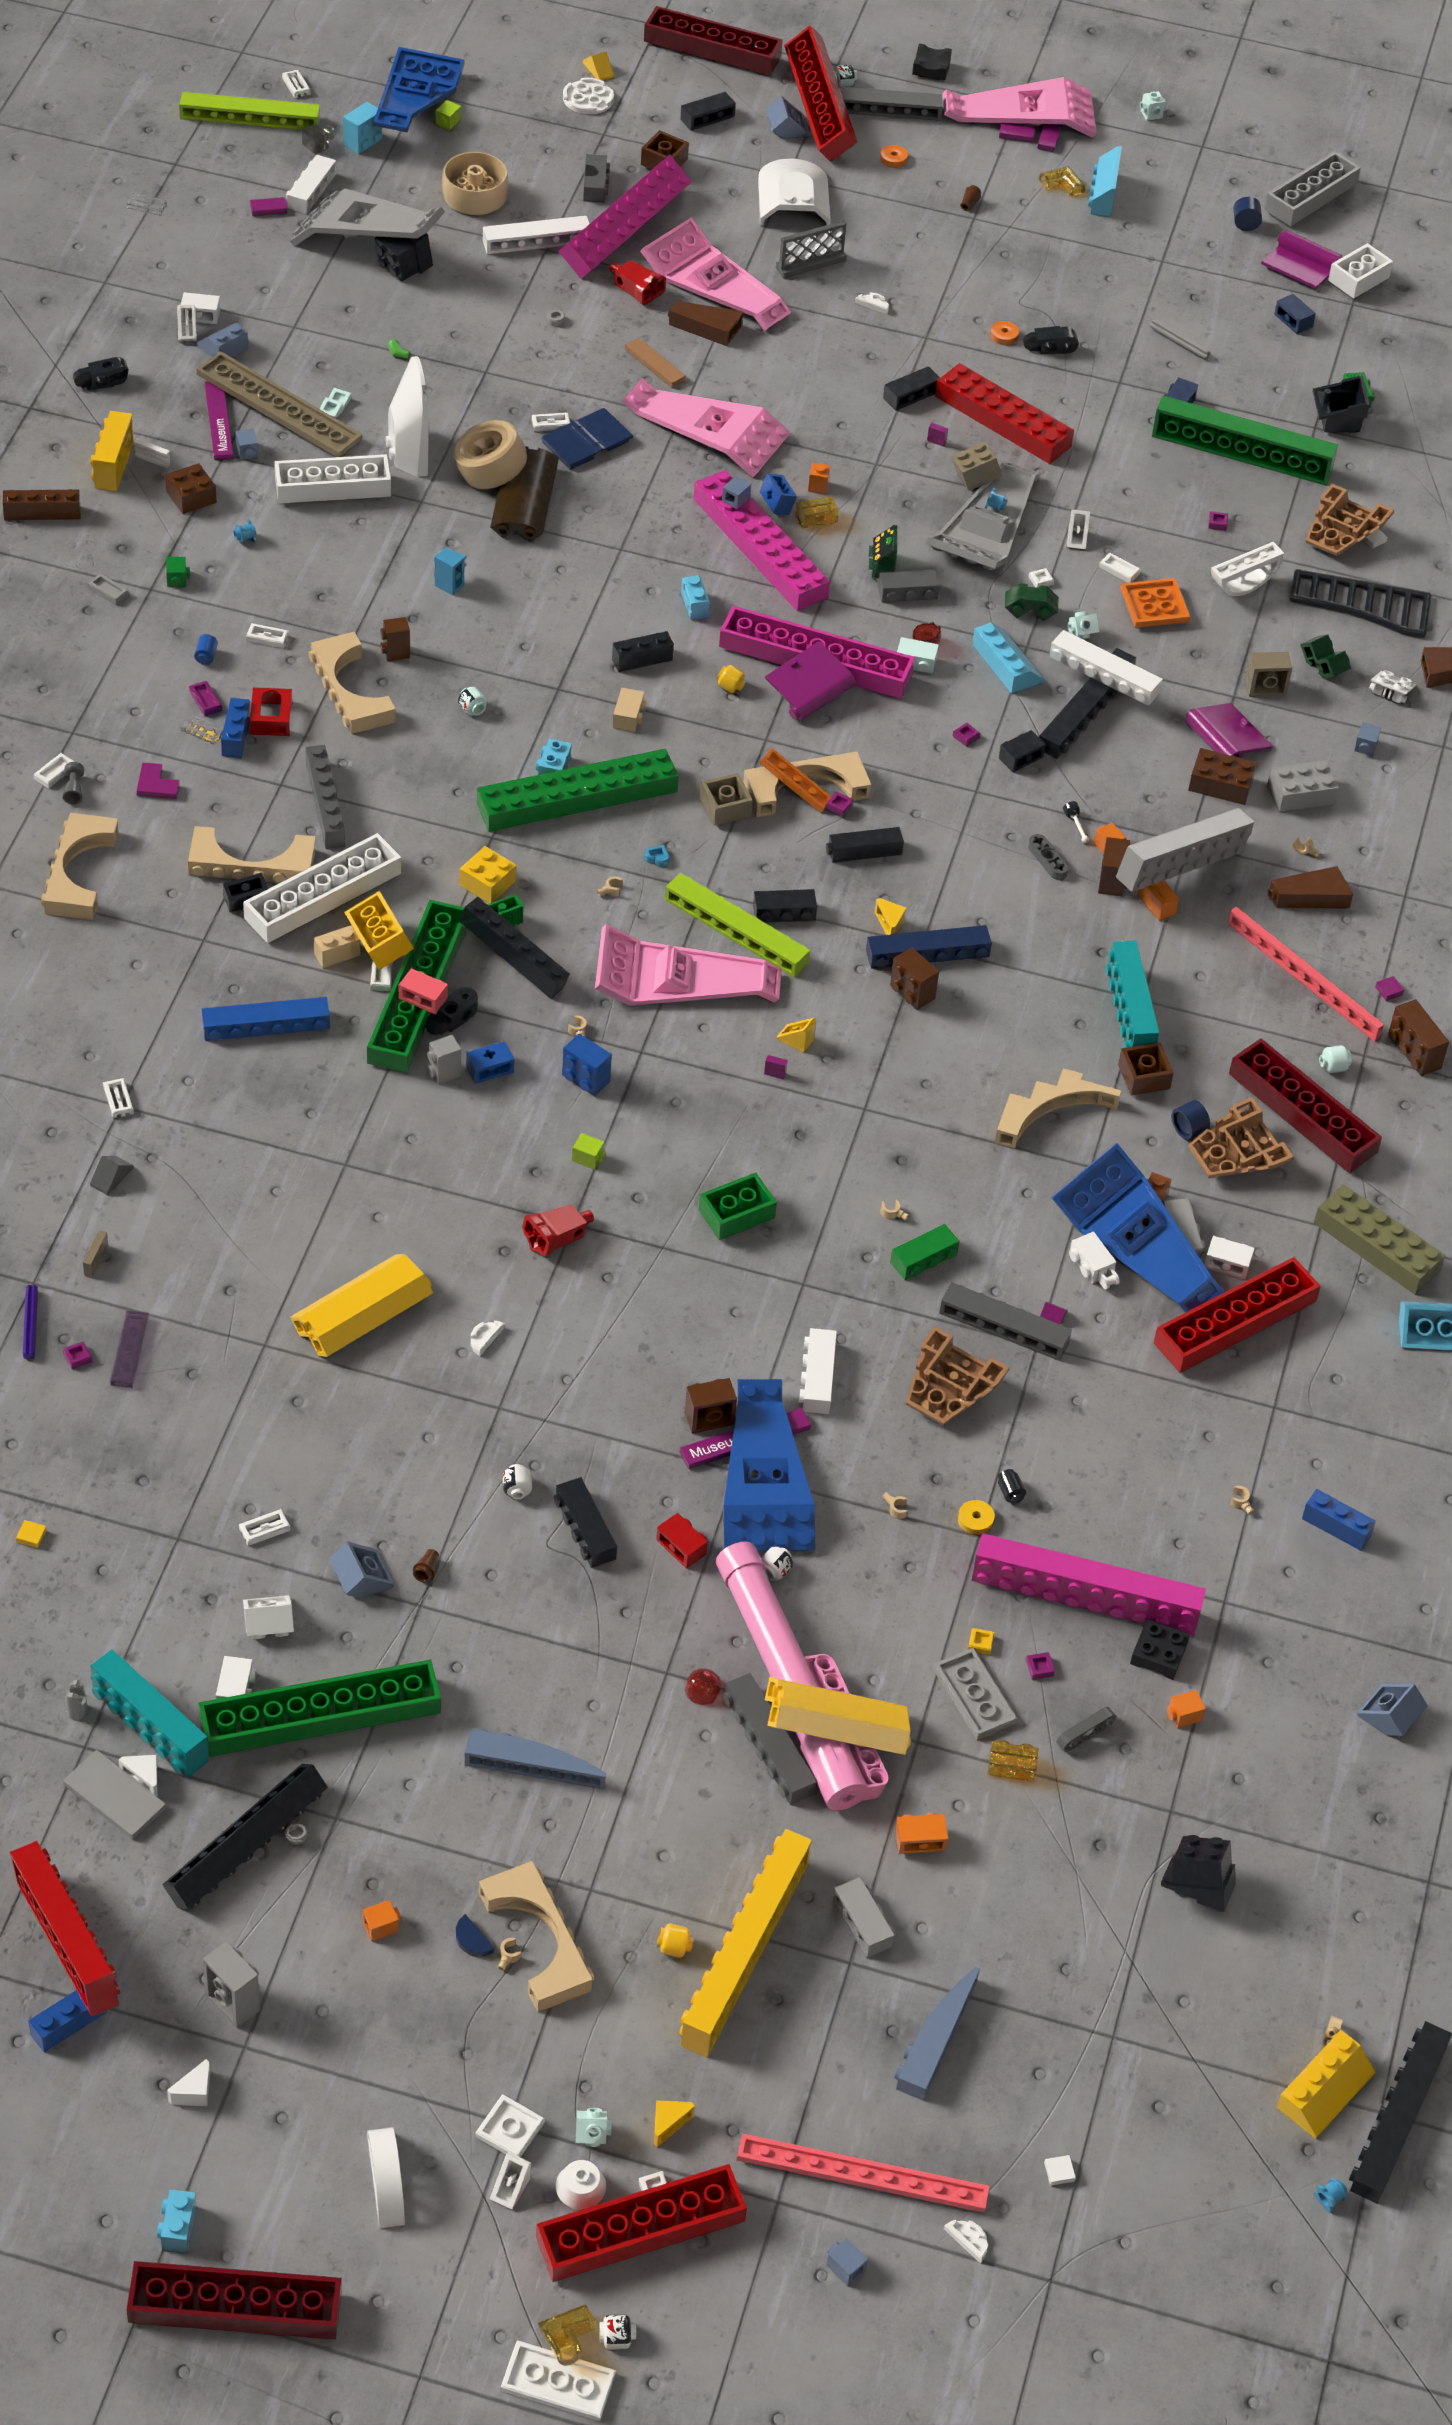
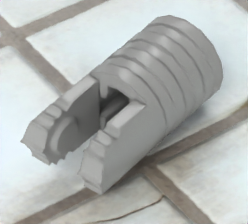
M79 1680L71 1682L70 1692L65 1696L66 1713L73 1720H81L88 1713L84 1685Z

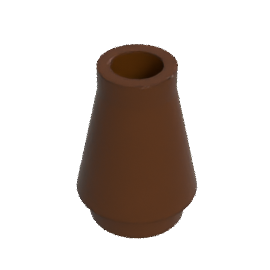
M975 185L966 188L962 203L960 204L964 211H969L981 198L980 188Z
M428 1549L423 1557L414 1565L413 1576L416 1580L426 1583L434 1578L439 1553L436 1550Z

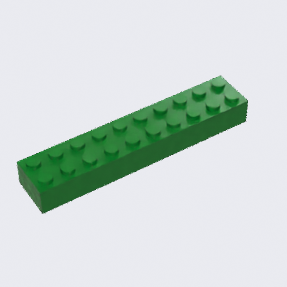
M1162 396L1156 409L1152 437L1325 486H1327L1331 477L1338 444L1167 396Z
M665 748L477 787V806L488 832L676 793L678 792L679 775Z
M429 900L411 942L414 949L404 958L367 1045V1064L404 1073L408 1072L426 1029L427 1017L431 1015V1012L399 999V984L411 968L445 983L467 930L459 922L464 907Z
M431 1659L198 1702L202 1732L207 1736L209 1757L441 1714V1696Z

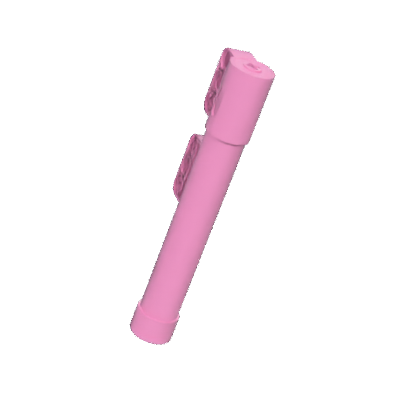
M739 1542L721 1551L716 1558V1565L726 1586L730 1588L770 1677L849 1693L832 1657L826 1654L804 1657L767 1578L765 1566L755 1545L751 1542ZM796 1732L801 1742L800 1748L830 1810H844L858 1804L860 1801L880 1797L889 1777L876 1749Z

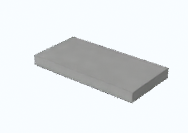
M974 1648L933 1664L932 1669L976 1740L1018 1723L1017 1716Z
M95 1750L63 1780L65 1787L132 1840L166 1809V1804L98 1750Z

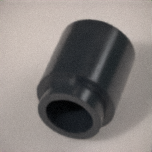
M1007 1469L998 1475V1485L1005 1500L1009 1503L1021 1502L1027 1492L1018 1473L1013 1469Z

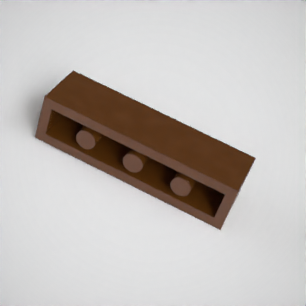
M3 490L4 520L81 519L80 490Z

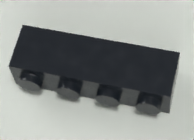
M582 1477L556 1485L555 1505L557 1508H561L565 1524L567 1526L570 1525L573 1540L575 1543H579L584 1561L587 1560L590 1567L593 1568L616 1560L617 1545Z

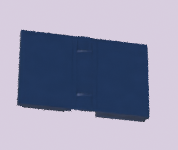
M602 408L542 436L541 439L542 443L569 470H572L593 460L597 452L606 448L607 451H610L627 443L633 438V435L605 408Z

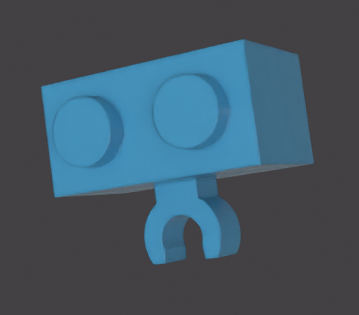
M447 547L437 553L434 558L435 586L451 595H454L464 586V569L467 565L465 563L467 556L462 553L458 554Z

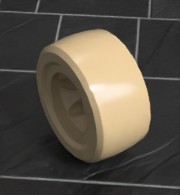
M467 152L454 156L446 163L443 170L442 192L445 202L454 210L469 215H483L498 210L504 205L508 194V174L505 165L495 156L482 152Z
M503 420L486 421L470 428L459 438L453 450L454 460L462 477L470 486L477 489L495 488L509 482L521 472L527 460L526 448L521 436L511 423Z

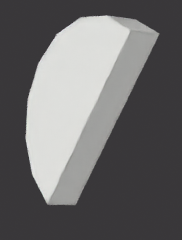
M871 292L870 295L862 296L861 294L855 298L856 304L888 314L889 304L886 298L880 294Z
M494 1321V1323L488 1322L484 1324L482 1322L474 1327L471 1333V1347L479 1357L504 1330L505 1323Z
M953 2220L944 2225V2230L981 2264L986 2257L988 2247L987 2236L983 2229L973 2221Z

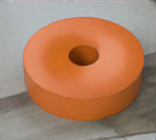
M888 145L882 148L880 160L884 165L898 168L907 163L908 152L905 148L898 145Z
M998 321L991 326L990 337L998 344L1011 345L1018 340L1019 328L1012 322Z

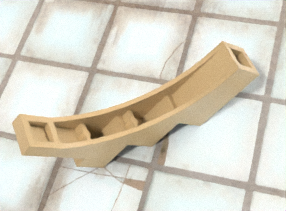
M1063 1068L1057 1086L1036 1081L1030 1099L1010 1093L997 1129L995 1143L1016 1148L1019 1138L1030 1124L1041 1116L1063 1107L1095 1104L1117 1110L1121 1090L1082 1080L1083 1073Z

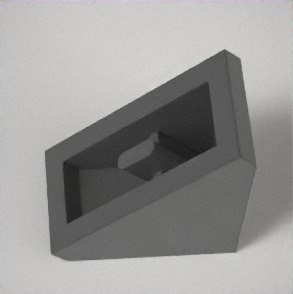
M102 1156L90 1186L108 1196L134 1166L117 1156Z

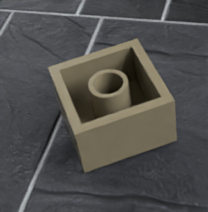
M986 442L978 443L972 448L959 451L956 455L951 456L957 474L968 491L1002 476L997 458Z
M1258 652L1250 654L1245 678L1249 697L1287 695L1293 668L1289 652Z
M738 773L701 782L700 800L714 826L751 817L753 800Z

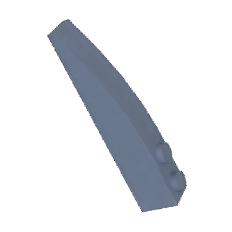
M470 1729L465 1750V1765L605 1789L606 1773L569 1753L539 1742L512 1736L508 1733L499 1734L488 1732L484 1729Z
M975 1967L949 1991L928 2017L913 2046L908 2045L904 2054V2059L907 2060L904 2066L899 2065L894 2079L898 2080L896 2090L924 2101L978 1981L980 1968Z

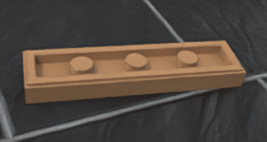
M640 338L625 344L627 352L671 388L685 381L686 375Z

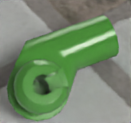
M391 339L388 342V349L392 356L409 359L410 351L401 349L397 340Z

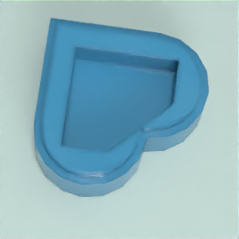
M665 845L645 850L644 860L646 862L654 863L658 867H666L669 864L670 857Z

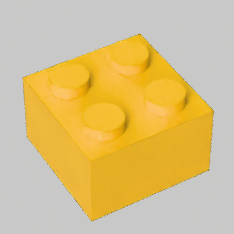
M484 846L460 868L459 885L486 902L493 903L516 882L517 865Z

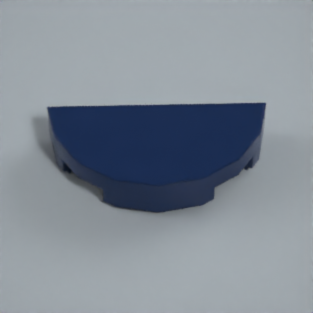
M464 1914L456 1926V1941L459 1947L467 1954L487 1956L494 1953V1947L469 1917Z

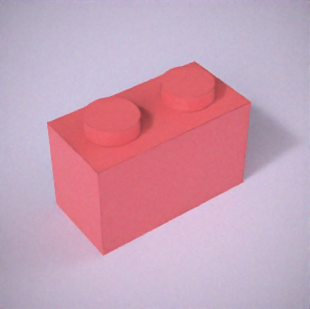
M412 968L399 984V999L433 1014L437 1013L448 998V984Z

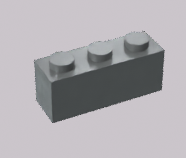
M936 570L886 572L879 574L878 589L881 602L938 599L939 582Z

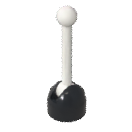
M1076 801L1066 803L1063 806L1065 815L1068 818H1074L1082 836V842L1088 843L1089 837L1085 835L1077 818L1080 813L1078 803Z

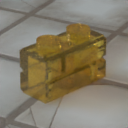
M833 496L796 502L795 514L801 529L814 528L816 526L837 523L839 509Z
M1005 1740L992 1741L987 1775L1034 1782L1039 1748L1026 1743L1014 1745Z

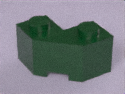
M1020 583L1005 592V608L1016 619L1031 610L1043 621L1058 613L1059 597L1048 586L1039 585V588L1028 587V584Z
M1328 634L1314 637L1300 644L1306 662L1310 666L1314 665L1319 670L1318 674L1322 678L1334 677L1352 669L1346 651L1334 652L1333 643Z

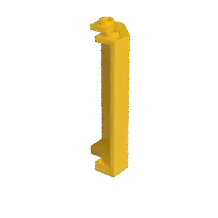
M395 1254L292 1315L290 1318L299 1336L310 1338L317 1355L328 1357L433 1294L429 1278L405 1254Z
M769 1677L765 1700L772 1702L768 1726L906 1755V1751L910 1748L911 1731L907 1706Z

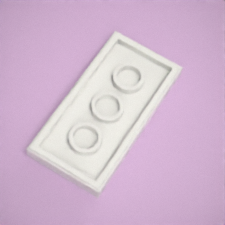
M517 2340L500 2391L601 2421L616 2376V2370Z

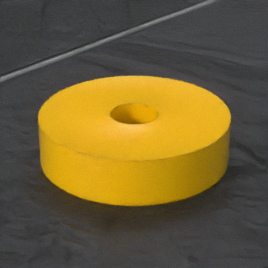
M971 1500L965 1502L960 1507L958 1523L967 1533L981 1535L982 1533H987L992 1528L995 1514L992 1507L986 1502Z

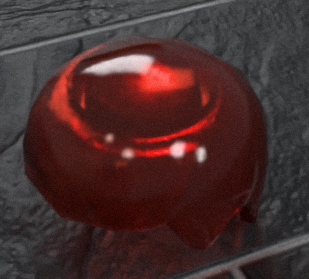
M934 622L917 625L913 630V640L938 644L941 640V627L936 626Z
M706 1668L694 1670L688 1676L685 1685L687 1698L693 1703L700 1705L713 1703L721 1690L720 1677L713 1670Z

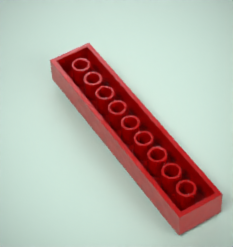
M810 25L786 43L784 47L818 150L832 162L846 150L853 147L858 141L823 37Z

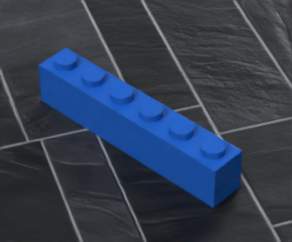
M327 997L202 1008V1024L205 1041L330 1029V1014Z

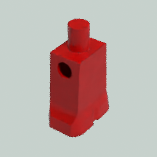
M631 260L622 266L613 262L609 267V271L615 274V285L636 298L642 305H647L654 298L662 295L666 289L665 276Z
M570 1204L543 1213L525 1215L522 1229L529 1242L531 1251H537L541 1255L546 1256L562 1246L583 1238L586 1225L594 1221V1215L591 1210L579 1213Z

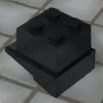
M427 233L419 238L375 237L378 263L382 268H386L393 277L404 281L417 272L422 274L433 266Z
M1363 376L1343 379L1339 383L1313 388L1319 420H1322L1324 432H1360L1363 420L1367 418L1370 406Z
M1197 1835L1183 1836L1175 1855L1172 1856L1165 1871L1161 1886L1174 1891L1176 1894H1183L1197 1899L1198 1904L1219 1912H1225L1236 1885L1235 1864H1232L1231 1840H1223L1219 1837L1201 1838Z

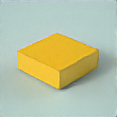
M24 1520L16 1536V1542L38 1548L47 1531L46 1526Z
M972 1628L968 1650L974 1648L976 1653L991 1655L995 1632Z

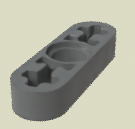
M1041 834L1032 835L1028 845L1031 853L1053 879H1065L1068 873V864L1045 836ZM1044 855H1051L1053 858H1052V859H1046V858H1044L1043 856H1044Z
M1104 1707L1063 1732L1058 1737L1056 1743L1064 1752H1068L1113 1724L1117 1716L1109 1707Z

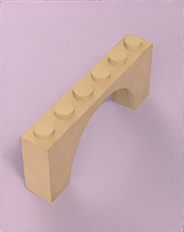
M355 632L311 642V651L308 652L310 661L315 663L316 672L318 675H321L324 688L329 690L330 700L335 702L336 711L342 715L344 727H348L351 734L396 723V709L389 696L378 698L359 696L344 689L336 679V676L344 666L352 661L361 659V643Z
M858 751L790 762L808 778L825 780L838 786L853 801L870 798L871 782ZM765 767L744 770L743 783L753 800L752 808L756 817L775 814L776 795L786 784Z
M70 812L68 820L64 821V834L59 837V849L55 851V864H51V877L46 880V894H42L41 905L44 906L45 914L94 920L98 907L97 892L81 888L73 883L65 874V869L75 856L86 850L97 847H115L119 834L118 819Z
M195 826L188 858V872L192 876L237 880L262 873L265 882L281 883L314 865L316 836L295 835L291 846L281 855L266 861L249 862L236 859L225 853L217 844L215 828Z
M533 1861L479 1881V1895L488 1913L502 1909L526 1911L543 1920L554 1933L558 1950L553 1961L541 1974L528 1980V1994L537 2012L591 1992L594 1975L591 1968L585 1966L583 1952L580 1947L575 1946L573 1942L574 1935L570 1927L566 1928L560 1907L556 1908L554 1905L553 1893L550 1888L545 1887L541 1869H536Z

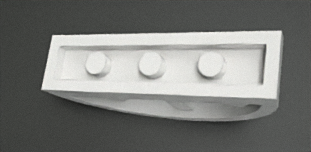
M1271 542L1211 567L1212 578L1226 594L1230 596L1246 595L1261 587L1273 576L1282 562L1284 552L1274 542Z
M390 2127L367 2130L379 2228L405 2225L401 2172L394 2129Z

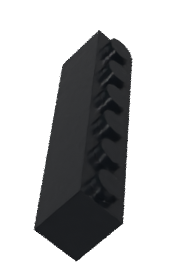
M476 897L465 906L459 922L550 999L564 989L570 973L479 897Z

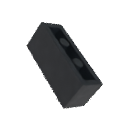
M725 91L681 105L680 120L690 131L735 117L736 103Z
M927 366L885 384L883 399L897 411L935 395L937 380L940 377Z
M668 631L614 642L612 661L618 672L673 661L674 643Z
M815 890L754 891V916L764 923L816 921L817 902Z

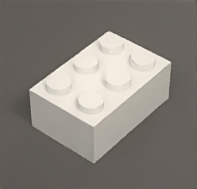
M1367 243L1332 263L1328 281L1352 298H1356L1390 278L1393 261Z

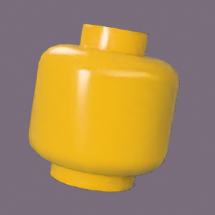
M724 665L716 678L718 679L719 687L731 694L737 690L741 691L746 684V681H744L745 673L734 665H728L727 667Z
M669 1923L665 1928L661 1927L657 1946L660 1947V1952L664 1955L682 1958L686 1951L691 1952L694 1938L690 1937L689 1928Z

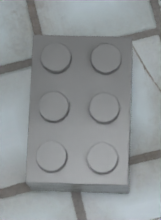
M1326 760L1273 767L1270 769L1267 782L1279 812L1335 804L1339 789Z
M227 1941L203 1958L205 1995L238 2028L260 2011L259 1972L252 1963L248 1964L243 1959V1955L237 1947L234 1946L232 1948Z

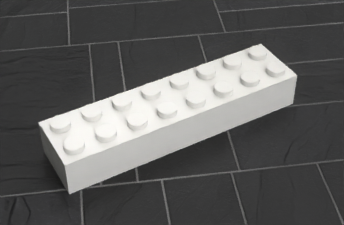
M377 833L244 901V919L269 943L400 875L401 856Z

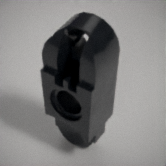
M1067 326L1034 328L1035 332H1030L1023 338L1026 349L1040 351L1041 354H1068L1074 352L1079 346L1075 331Z
M113 357L88 363V367L74 372L73 380L76 386L81 388L87 387L88 391L110 388L123 384L127 379L129 369L126 360L121 357Z
M467 987L454 991L448 996L436 1014L431 1013L427 1017V1031L432 1035H442L446 1031H454L469 1021L477 1012L478 995L476 991Z

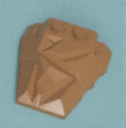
M1331 484L1321 496V504L1319 509L1316 510V518L1311 523L1306 543L1338 556L1384 526L1394 514V509L1378 503L1371 510L1350 501L1348 490Z
M1253 1097L1233 1105L1224 1118H1218L1216 1125L1210 1130L1206 1129L1188 1145L1189 1150L1208 1178L1272 1169L1294 1160V1156L1285 1143L1281 1142L1278 1144L1264 1124L1263 1111Z
M934 1326L922 1342L920 1357L917 1360L916 1372L911 1382L906 1405L944 1426L998 1387L1009 1371V1367L992 1357L989 1358L987 1363L953 1345L952 1335Z

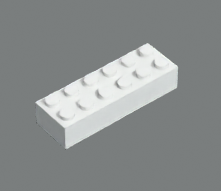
M387 454L274 461L278 504L391 497V477Z

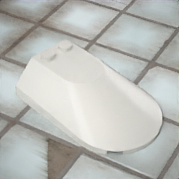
M780 159L768 163L760 170L758 178L760 226H764L765 219L778 210L815 211L826 221V225H830L828 179L826 173L819 166L800 159Z
M418 356L411 357L388 411L389 436H386V446L390 447L389 456L390 460H394L395 467L416 477L428 476L427 397H423L426 384Z

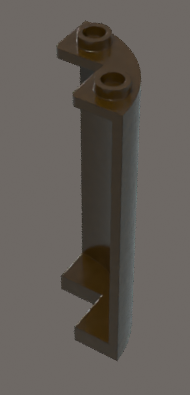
M525 446L527 453L525 466L516 477L499 486L490 528L502 538L518 531L525 539L532 541L542 535L544 531L559 458L547 450L541 448L534 450L529 449V446Z

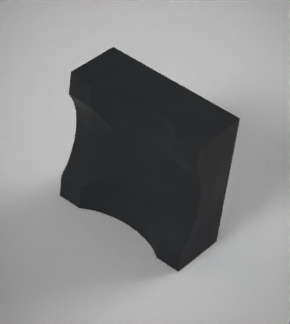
M919 44L913 63L912 75L946 80L952 49H932L925 44Z
M1146 1619L1133 1651L1130 1664L1136 1667L1155 1670L1166 1678L1174 1680L1187 1648L1190 1634Z

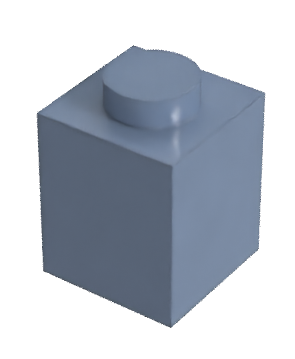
M254 428L235 431L236 447L240 460L259 457L258 441Z
M736 475L723 487L722 502L738 509L750 499L751 483Z
M1362 722L1354 751L1373 756L1381 727Z
M847 2238L840 2244L836 2242L828 2250L826 2265L847 2286L866 2271L868 2259Z

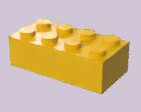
M110 411L108 418L104 419V429L100 431L99 442H96L95 455H92L90 465L93 466L91 478L94 480L96 489L118 490L134 444L133 417L131 413Z
M380 891L345 912L379 970L389 966L393 961L407 955L414 949Z

